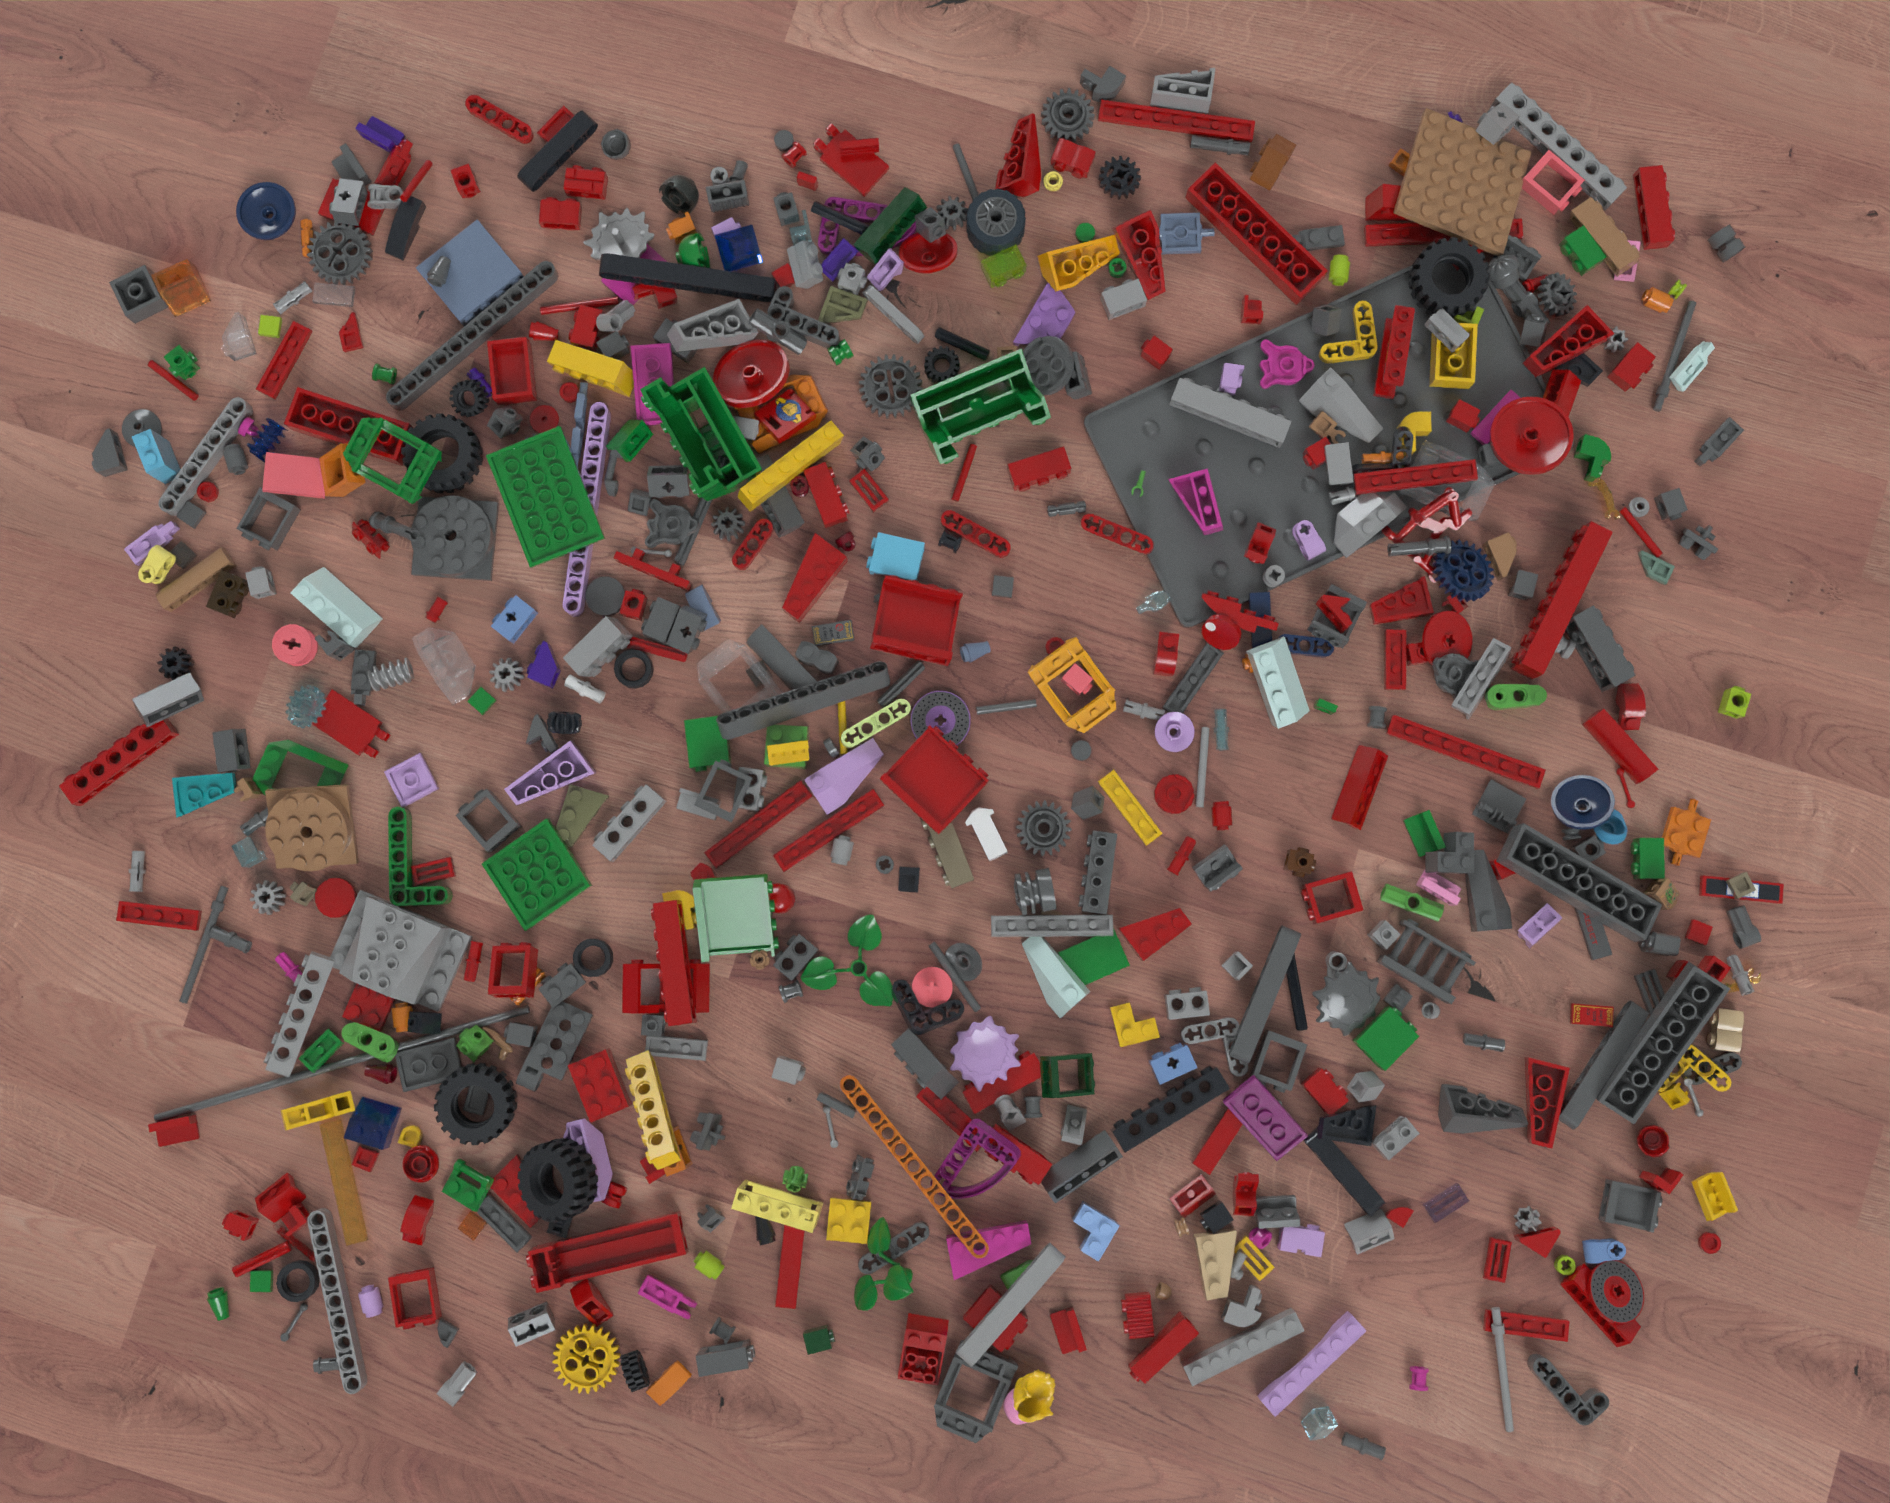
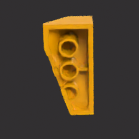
M1111 235L1049 251L1037 257L1042 276L1056 292L1076 286L1083 279L1118 256L1120 251L1116 236Z

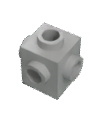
M846 263L844 269L841 268L838 273V289L858 295L860 289H864L867 282L865 269H862V266L856 263Z

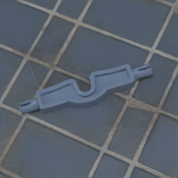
M580 382L579 393H577L574 414L576 427L573 428L571 452L577 467L581 457L586 422L588 383Z

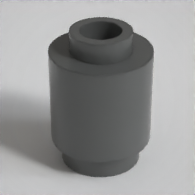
M231 444L224 447L225 452L223 455L228 471L234 473V475L245 473L249 466L243 448L239 444Z

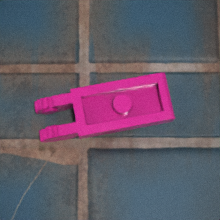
M650 1274L646 1276L638 1291V1294L685 1319H689L691 1314L687 1310L677 1307L679 1302L681 1301L694 1308L697 1305L696 1301L685 1296L684 1293Z

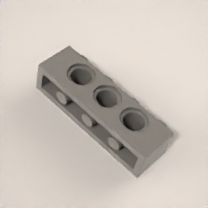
M647 784L644 787L641 785L635 791V797L632 801H627L620 809L622 812L617 817L613 816L607 823L609 827L604 832L600 831L593 839L595 842L592 846L611 862L618 858L667 802ZM644 801L646 809L643 812H639L637 805L639 802ZM629 816L632 817L633 824L630 827H625L624 819ZM613 832H618L619 840L613 843L610 840V836Z

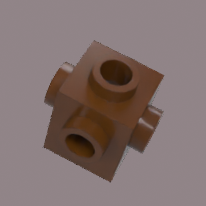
M1300 847L1297 850L1289 849L1287 850L1283 870L1291 871L1293 876L1304 878V875H1309L1311 871L1314 872L1315 854L1309 853V849Z

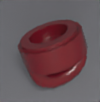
M852 531L846 532L835 540L838 548L842 547L844 551H852L856 546L853 539L855 536ZM848 541H849L850 544H851L849 547H847L846 544H845V543H847Z

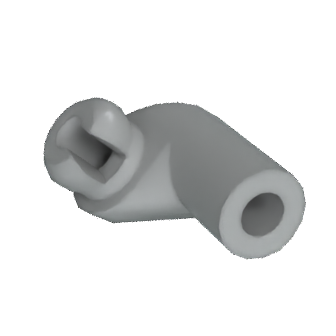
M1237 1251L1233 1258L1230 1276L1236 1280H1240L1243 1277L1244 1273L1240 1268L1247 1255L1240 1251Z

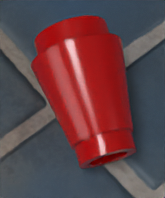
M538 321L536 323L531 322L529 338H533L534 341H555L558 339L559 329Z

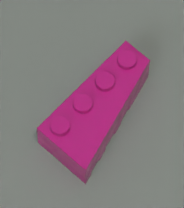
M1027 1220L977 1229L989 1246L986 1257L980 1259L975 1258L956 1234L946 1235L954 1280L1031 1245ZM972 1231L960 1234L963 1238H969L972 1235ZM977 1243L974 1245L973 1250L975 1254L982 1255L986 1248L983 1243Z

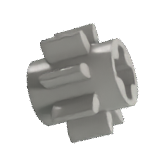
M1617 327L1612 330L1615 334L1604 342V350L1609 349L1612 353L1617 348L1621 351L1625 347L1623 343L1628 341V338H1625V330H1618Z
M1530 1206L1519 1208L1517 1215H1514L1518 1221L1515 1225L1518 1229H1523L1525 1233L1529 1231L1536 1232L1538 1225L1542 1224L1538 1218L1540 1214L1537 1210L1533 1211Z

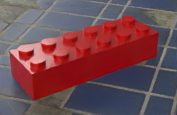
M299 387L296 389L284 421V425L293 431L336 445L349 443L362 418L381 417L405 431H408L410 427L414 429L410 423ZM381 430L368 455L403 466L402 459L405 457L401 454V448L406 445L399 438Z

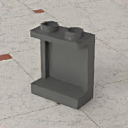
M1331 584L1324 595L1350 598L1351 600L1341 610L1350 616L1353 624L1340 634L1318 608L1307 631L1317 638L1329 641L1332 646L1343 649L1348 643L1350 634L1361 612L1365 609L1367 602Z
M1606 1179L1598 1219L1607 1223L1620 1224L1654 1233V1229L1657 1228L1659 1222L1657 1216L1658 1208L1662 1205L1661 1192Z

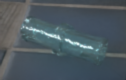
M1227 709L1214 710L1215 728H1213L1214 733H1216V750H1229L1228 732H1230V727H1227Z

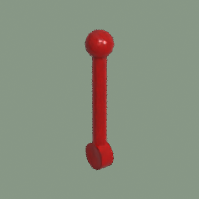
M1618 768L1616 773L1620 777L1627 798L1626 806L1634 808L1635 802L1631 800L1623 775L1624 769Z

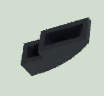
M410 196L407 202H400L388 236L385 249L386 254L404 261L420 228L418 223L426 209V205L422 200Z

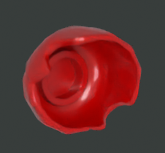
M773 884V893H770V900L774 899L775 912L772 913H787L793 908L796 900L794 891L786 884Z
M1653 1124L1647 1125L1638 1132L1637 1145L1645 1155L1653 1158L1660 1157L1669 1149V1136L1662 1127Z

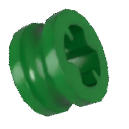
M1121 258L1113 259L1109 264V274L1114 278H1121L1127 268L1125 261ZM1117 264L1121 265L1120 269H1121L1122 271H1120V270H1118V272H1115V271H1114V268L1116 267Z

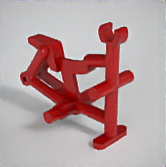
M1448 487L1443 494L1422 509L1410 508L1408 513L1411 520L1398 534L1394 533L1388 526H1385L1382 532L1394 544L1406 543L1403 539L1416 525H1419L1422 528L1433 530L1430 535L1432 539H1439L1447 527L1458 530L1471 517L1472 511L1468 508L1460 514L1457 500L1459 495L1454 489ZM1448 504L1450 517H1442L1439 522L1430 518L1431 515ZM1425 553L1423 558L1419 554L1408 555L1427 572L1428 579L1435 583L1432 571L1436 568L1429 564L1434 554L1428 556Z

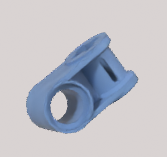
M1612 1238L1582 1241L1585 1263L1620 1260L1626 1254V1248L1623 1243ZM1615 1245L1617 1246V1249H1615L1613 1253L1610 1250L1613 1249Z

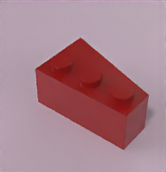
M1177 908L1117 929L1139 959L1145 961L1191 926L1192 923L1183 911Z

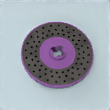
M934 691L924 695L917 701L911 713V728L914 736L918 739L928 729L929 725L932 728L936 726L944 733L942 737L947 742L951 740L956 745H959L967 736L970 728L968 707L960 697L951 692ZM939 715H942L943 719L946 720V722L942 723V726H938V722H935Z

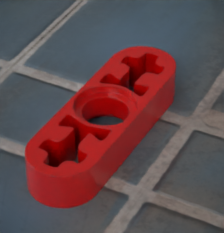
M768 519L758 520L734 553L732 563L736 569H747L773 534L774 528ZM766 524H768L767 527L769 531H763V533L761 534V538L764 539L761 541L758 536L754 535V533L756 532L757 535H759L761 532L760 526H765ZM752 539L758 541V547L754 550L747 547V543ZM745 548V550L752 555L750 557L747 554L744 558L746 563H741L740 565H738L737 558H742L745 555V552L742 551Z

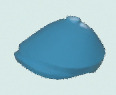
M1615 809L1611 817L1604 824L1594 828L1598 839L1606 844H1619L1627 837V826L1624 818Z

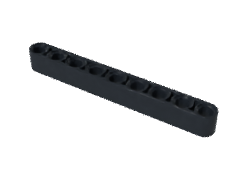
M610 253L601 254L599 276L610 280L760 302H771L776 292V280L770 277Z

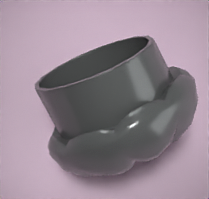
M1500 255L1488 263L1489 269L1486 273L1490 274V281L1493 282L1494 287L1497 289H1503L1512 285L1520 276L1518 269L1520 261L1515 255Z

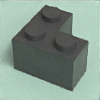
M1444 833V844L1446 846L1444 852H1425V873H1474V833Z

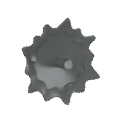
M1347 962L1345 971H1337L1335 978L1325 976V987L1312 992V995L1319 1001L1316 1008L1320 1011V1016L1316 1019V1022H1328L1331 1028H1340L1343 1036L1349 1035L1355 1028H1362L1367 1018L1375 1017V1007L1380 1000V994L1376 992L1379 978L1369 979L1366 971L1356 970L1351 962Z

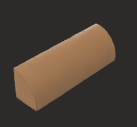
M220 547L158 591L156 597L163 609L172 612L215 582L221 570L229 572L237 565L225 548Z

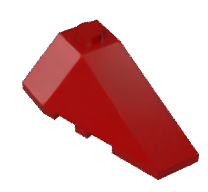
M1033 113L1018 120L1010 140L1012 143L1009 153H1005V165L1003 170L999 169L995 189L1007 190L1019 197L1029 196L1040 189L1041 165L1036 117Z
M1148 210L1112 228L1136 279H1139L1147 300L1166 292L1159 227L1152 211Z

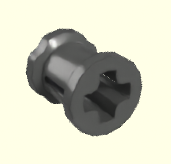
M1369 706L1370 722L1367 724V727L1376 729L1386 728L1384 715L1387 708Z
M795 980V983L786 986H779L784 1003H787L789 999L804 996L799 980Z
M1041 1096L1023 1097V1100L1026 1101V1114H1024V1118L1043 1117L1042 1113H1040Z
M718 1317L709 1333L711 1335L714 1333L727 1344L736 1327L727 1325Z

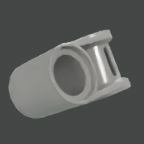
M379 184L368 186L370 191L368 207L373 209H398L402 200L400 198L393 200L396 195L401 196L403 193L400 187Z
M1002 1095L996 1099L994 1105L1008 1132L1026 1122L1011 1096Z

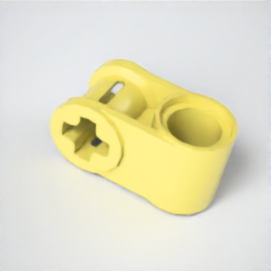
M160 545L153 546L142 567L139 569V579L144 583H162L176 561L175 555Z

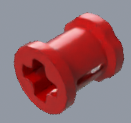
M794 141L790 150L787 153H783L781 157L791 168H795L797 161L802 156H806L807 151L802 145Z

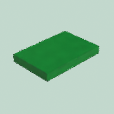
M1114 928L1113 936H1094L1058 952L1059 956L1084 985L1130 966Z

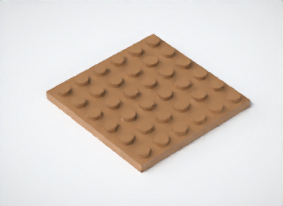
M1426 108L1422 113L1393 213L1450 237H1455L1460 241L1465 239L1469 245L1474 244L1479 249L1493 255H1503L1524 182L1522 179L1525 177L1532 152L1502 139L1493 145L1475 131L1476 128Z

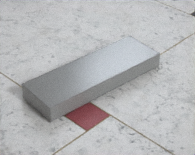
M647 1036L645 1051L649 1050L652 1056L706 1061L708 1040Z

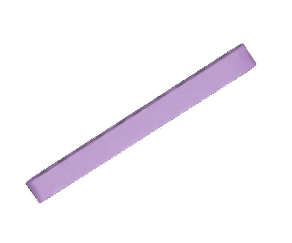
M596 402L590 408L581 477L586 489L589 486L594 487V491L588 495L596 515L598 514L607 450L606 445L608 443L611 413L602 402ZM599 410H605L603 416H596ZM596 429H602V433L599 436H594ZM594 448H600L597 455H591V451ZM597 467L595 474H588L590 468ZM593 544L587 546L583 552L576 550L569 555L563 609L573 617L580 616L584 611ZM582 563L583 569L576 572L575 566ZM575 583L581 584L578 591H572V586ZM573 602H577V609L574 611H570V604Z

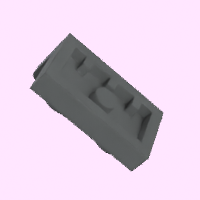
M1295 1195L1256 1197L1257 1208L1255 1218L1259 1229L1300 1227Z

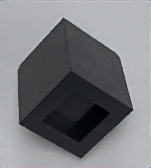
M899 867L898 890L900 892L918 893L920 868Z

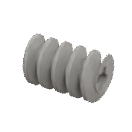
M405 657L404 664L399 659L397 660V666H394L391 661L389 662V668H386L384 663L381 664V670L376 665L373 666V672L368 670V677L372 688L375 691H379L381 687L382 689H387L388 685L395 687L396 683L398 685H402L404 681L410 683L414 679V672L409 659Z

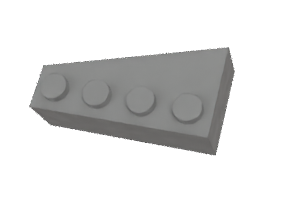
M740 299L674 323L667 336L676 352L739 345L754 340L759 332L748 324L750 317Z

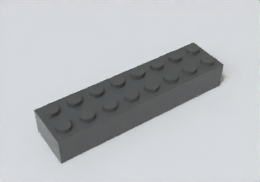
M1524 823L1513 826L1496 861L1633 942L1647 940L1662 907L1661 903Z
M1688 961L1640 1029L1596 1099L1635 1124L1727 995L1730 988Z

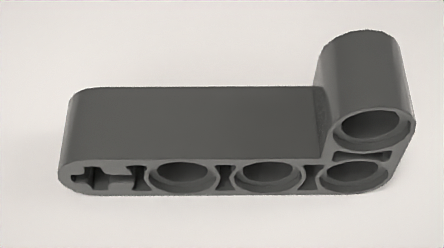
M786 286L777 289L767 311L769 316L772 317L777 312L781 313L782 316L776 319L777 321L786 322L790 329L812 343L824 348L838 345L840 337L836 328L792 310L794 305L792 290ZM783 295L790 296L787 301L780 300ZM793 320L800 321L797 326H791L790 323ZM812 327L818 329V331L814 334H810L808 332V330Z
M1537 1353L1529 1356L1527 1360L1529 1369L1570 1417L1580 1425L1586 1426L1591 1424L1609 1407V1398L1600 1390L1590 1388L1579 1396L1548 1359ZM1539 1361H1540L1541 1366H1542L1546 1371L1543 1372L1541 1369L1538 1368L1539 1366L1537 1365V1363H1538ZM1557 1377L1556 1384L1550 1386L1551 1378ZM1567 1393H1571L1570 1400L1564 1402V1396ZM1600 1395V1401L1597 1404H1593L1594 1398ZM1584 1409V1416L1578 1418V1412Z

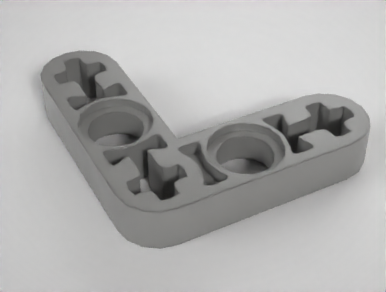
M1227 1017L1187 1025L1181 1030V1039L1188 1044L1222 1038L1229 1071L1235 1076H1243L1247 1073L1248 1064L1238 1060L1239 1064H1243L1244 1068H1241L1240 1073L1237 1070H1233V1066H1236V1060H1231L1228 1055L1229 1043L1234 1040L1239 1028V1023L1236 1019ZM1228 1021L1231 1024H1235V1028H1232L1231 1033L1225 1029L1221 1030L1223 1034L1219 1035L1220 1029L1217 1023L1221 1022V1027L1228 1025ZM1207 1025H1213L1216 1029L1215 1034L1211 1037H1208L1204 1032ZM1201 1026L1200 1033L1203 1037L1202 1039H1199L1200 1035L1192 1036L1193 1040L1185 1037L1188 1029L1192 1032L1199 1031L1197 1027Z

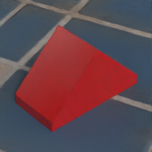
M1553 1226L1537 1230L1536 1232L1531 1231L1514 1235V1238L1538 1255L1546 1258L1561 1232L1560 1229Z

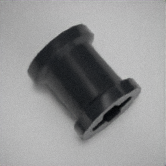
M945 529L938 546H945L956 554L963 537L954 536Z

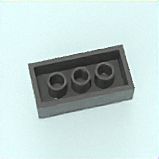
M1593 605L1571 617L1565 632L1570 639L1576 641L1575 648L1601 692H1604L1636 675L1632 663L1627 661L1623 655V648L1614 640L1611 628L1606 626L1602 620L1603 615L1601 611Z

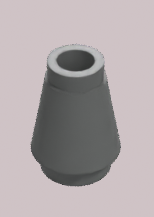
M440 256L427 273V281L436 287H442L443 284H446L451 260L445 256Z

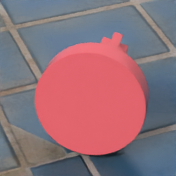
M927 967L919 971L914 977L912 990L918 1002L925 1007L933 1008L947 1002L952 994L953 985L951 978L941 968Z

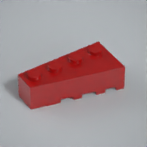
M1525 1057L1528 1143L1553 1148L1570 1070L1569 1067Z

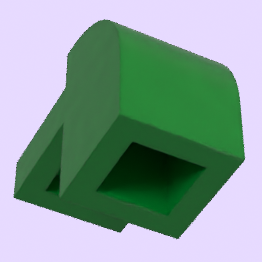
M1587 434L1579 438L1574 458L1589 462L1584 478L1585 481L1593 482L1600 478L1603 466L1611 461V451L1606 442L1598 437Z

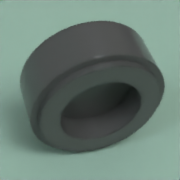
M787 130L777 132L774 137L775 146L780 151H789L794 142L792 133Z
M830 737L824 740V746L832 758L840 755L839 750Z
M1083 740L1075 742L1071 748L1073 758L1078 761L1088 759L1091 755L1089 743Z

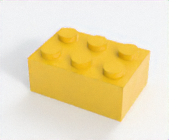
M1458 323L1470 336L1453 353L1432 333L1429 387L1469 389L1475 383L1478 324Z

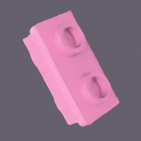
M1424 870L1416 886L1450 906L1457 905L1461 899L1458 897L1461 888L1436 873H1425Z

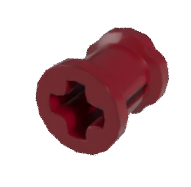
M796 476L791 480L790 488L793 495L799 498L805 497L809 492L807 480L802 476ZM799 483H802L803 487L797 490L796 487L799 486Z

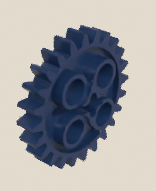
M1460 539L1456 542L1451 540V552L1449 554L1442 552L1437 553L1433 557L1435 561L1432 563V566L1436 569L1432 573L1438 575L1434 580L1441 582L1439 588L1445 587V594L1451 592L1452 599L1457 596L1458 601L1465 599L1466 602L1470 600L1474 602L1490 591L1489 587L1493 585L1491 580L1494 578L1490 573L1494 569L1488 567L1491 561L1485 560L1487 554H1480L1481 548L1475 550L1474 543L1469 546L1468 541L1462 543Z

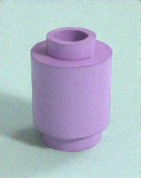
M368 1285L361 1288L362 1291L358 1293L362 1312L365 1313L366 1318L383 1313L382 1308L384 1306L379 1287Z

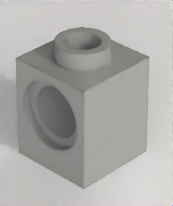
M260 566L252 568V571L245 573L252 597L260 599L277 594L270 570Z
M1386 920L1380 921L1367 934L1381 949H1388L1401 935Z

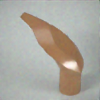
M483 1027V1030L494 1040L495 1044L502 1048L498 1058L505 1060L508 1053L513 1052L510 1043H505L506 1039L497 1032Z

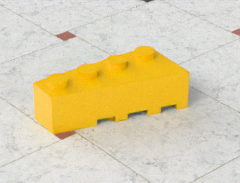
M555 340L547 362L553 367L552 370L560 374L565 372L573 378L583 379L591 384L630 397L634 388L633 370L623 361Z

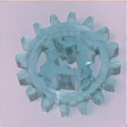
M307 685L306 688L301 686L300 691H294V697H289L291 702L286 704L289 709L285 713L289 715L287 720L291 721V724L304 729L305 726L311 727L312 722L317 723L318 716H323L321 711L326 710L323 704L327 700L323 698L325 694L315 686Z

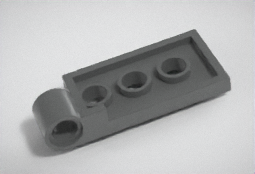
M563 1001L555 1008L551 1007L517 1077L516 1084L536 1092L542 1082L544 1073L562 1081L593 1015ZM564 1020L571 1022V1028L568 1031L560 1029V1024ZM554 1039L562 1041V1046L558 1050H553L551 1047V1042ZM547 1057L552 1058V1067L544 1069L542 1061Z

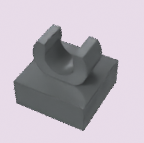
M1394 984L1383 1000L1391 1007H1395L1402 1012L1413 996L1399 985Z
M707 1204L705 1207L708 1209V1212L704 1215L698 1212L697 1215L700 1219L697 1222L703 1229L711 1233L726 1218L720 1211Z

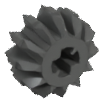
M949 195L948 201L942 199L941 205L936 207L937 213L944 218L946 230L952 226V229L955 231L956 225L962 228L963 221H967L966 214L968 208L965 207V201L959 202L958 196L955 200H952V197Z
M729 507L725 508V513L719 509L718 513L720 516L713 515V519L716 522L711 523V526L716 528L713 531L714 534H720L719 538L721 540L726 536L727 540L731 541L732 535H734L735 539H738L737 532H744L741 528L745 526V521L741 520L743 515L737 514V509L735 508L731 513ZM726 521H731L732 523L729 528H726L724 523L727 524Z

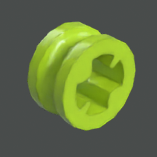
M1678 279L1668 294L1673 295L1676 300L1687 284H1681V280Z
M1559 1255L1554 1261L1555 1269L1563 1275H1570L1575 1270L1574 1260L1567 1255ZM1568 1260V1269L1563 1268L1562 1270L1561 1268L1563 1265L1561 1264V1262H1567Z

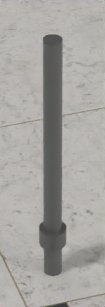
M1695 301L1688 302L1661 386H1658L1656 391L1657 398L1653 407L1654 411L1660 412L1665 398L1668 397L1671 382L1669 377L1675 370L1696 307Z
M220 886L216 900L212 902V911L179 1002L188 1003L211 939L209 937L210 931L215 927L220 911L223 912L228 887Z

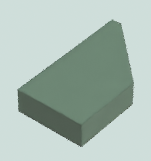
M1639 551L1638 555L1646 577L1666 585L1675 566L1647 552Z

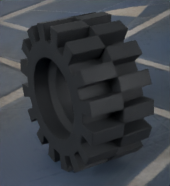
M939 346V349L935 347L932 348V352L929 351L927 353L928 356L925 357L924 363L925 374H927L928 379H932L933 383H940L958 375L960 361L953 349L949 350L947 346L946 348ZM938 359H945L949 362L950 367L945 372H938L934 367L935 362Z
M468 379L456 383L457 385L452 387L454 390L450 391V395H453V397H450L449 400L454 402L451 406L452 408H457L455 410L456 413L461 412V416L471 417L484 412V409L488 407L485 403L489 402V399L485 396L489 394L488 392L484 393L483 390L486 387H480L481 382ZM466 391L472 392L475 397V403L472 406L468 405L464 400V393Z
M635 1350L621 1355V1368L630 1391L635 1392L648 1387L650 1383L649 1375L641 1352Z

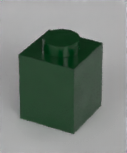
M828 1324L803 1332L808 1355L832 1349L833 1342L836 1341L833 1329L829 1330Z

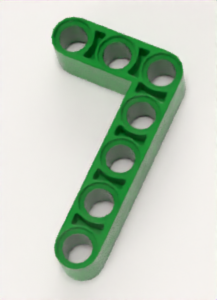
M392 808L388 814L390 902L396 906H427L450 903L453 893L448 887H413L411 869L412 815L406 808ZM402 811L404 818L398 822L396 816ZM400 831H402L404 833V838L402 841L399 842L397 840V834ZM402 851L404 853V859L401 862H399L397 860V854ZM402 871L405 877L402 882H399L397 875ZM441 890L445 892V898L442 901L437 897L438 892ZM420 891H423L425 898L420 902L417 895ZM400 892H403L405 895L402 902H399L397 899V895Z

